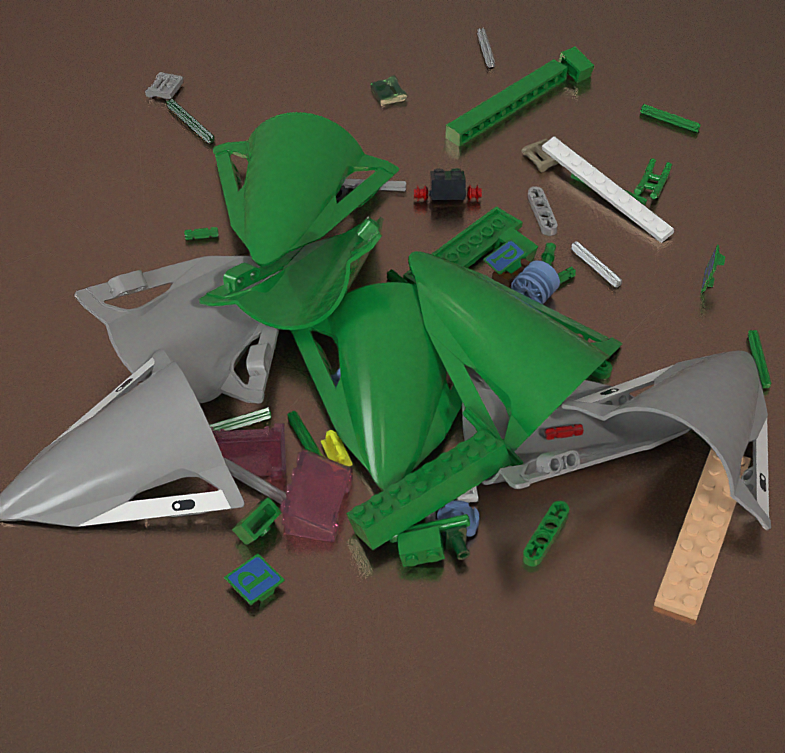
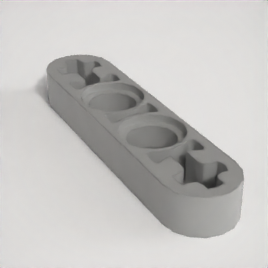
M540 187L529 188L528 200L542 233L547 236L555 235L558 226L543 189Z

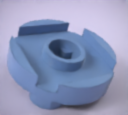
M451 501L442 510L441 508L439 509L437 520L468 514L470 526L467 527L466 536H473L479 525V512L475 507L474 509L470 507L469 503L465 501Z

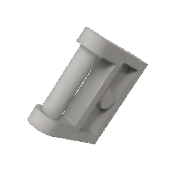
M160 72L151 87L146 89L145 94L150 98L157 96L172 99L184 82L183 77Z

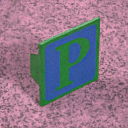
M510 239L485 257L483 261L498 275L506 270L512 274L521 267V259L528 253L514 240Z
M719 245L716 246L705 268L701 293L705 292L707 287H713L715 279L713 275L717 265L724 266L725 256L719 253Z
M258 553L224 577L250 605L258 600L264 601L274 593L277 586L285 581Z

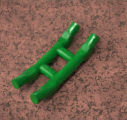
M651 158L640 183L634 190V194H641L645 188L653 190L650 195L652 199L658 198L669 177L672 163L667 162L662 174L657 175L653 174L656 159ZM648 180L658 181L657 185L648 183Z

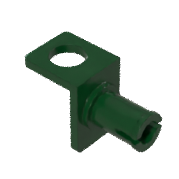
M466 525L446 530L445 536L440 532L445 548H454L458 559H466L470 555V551L466 546Z

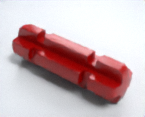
M574 424L573 427L572 425L555 427L556 429L553 427L546 428L544 434L546 440H552L554 437L559 439L573 437V435H583L584 429L582 424Z

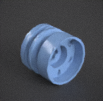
M535 260L513 280L511 289L544 304L558 289L560 279L553 267L543 261Z

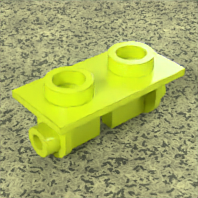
M333 430L327 431L325 439L321 440V444L333 471L352 466L353 464L342 440Z

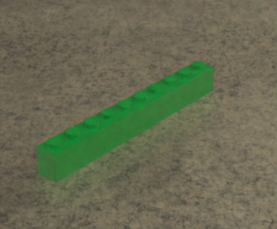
M554 59L452 122H449L446 125L445 138L457 146L463 145L565 81L568 67Z

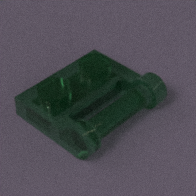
M394 75L390 76L389 79L371 83V89L380 105L403 101L407 98V93L402 90L397 77ZM390 86H393V87H394V89L396 90L397 94H394V93L392 92Z

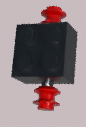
M437 168L434 171H430L429 192L426 185L424 188H419L417 185V189H414V199H417V202L419 199H424L426 202L429 195L431 200H465L467 195L469 202H471L472 198H476L478 202V198H482V188H478V185L476 188H472L469 185L466 191L464 171H461L459 168H453L451 171Z

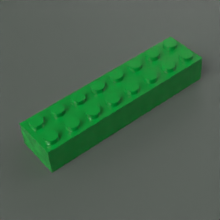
M485 430L475 433L471 438L460 442L453 449L442 453L435 460L424 464L417 471L406 475L399 482L391 484L384 491L373 495L369 500L355 506L346 513L355 534L374 550L499 472L500 468H506L511 465L506 446Z

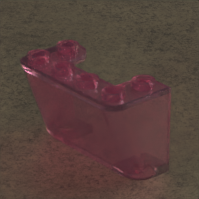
M303 448L302 452H298L297 467L292 470V483L287 485V498L282 500L281 512L284 513L282 525H285V534L334 542L339 528L338 513L344 493H349L353 480V468Z

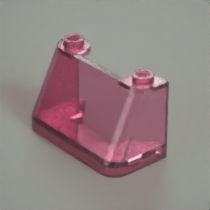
M284 423L274 424V428H271V430H269L268 426L265 429L225 431V429H220L219 432L214 431V427H210L223 458H227L258 477L270 476L272 479L283 478V475L287 473L286 429Z

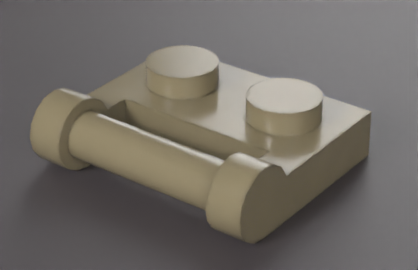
M547 138L527 145L522 149V154L529 157L537 165L540 172H544L548 167L559 164L542 150V145L549 141ZM533 152H536L544 161H541Z

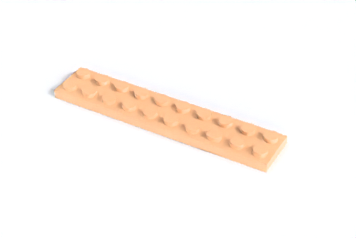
M712 447L654 603L656 607L697 620L737 503L730 496V486L726 471ZM742 457L740 478L748 469L751 458Z

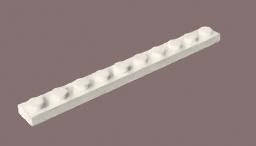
M556 137L551 138L542 145L544 152L662 243L674 233V228Z

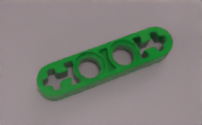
M556 501L550 506L524 548L523 561L526 565L537 566L542 562L568 519L570 508L566 502ZM563 510L559 513L558 517H556V511ZM547 523H554L557 527L549 529L545 525ZM539 537H543L547 539L548 542L545 544L538 543L536 539ZM536 549V556L529 557V555L531 556L534 553V550Z

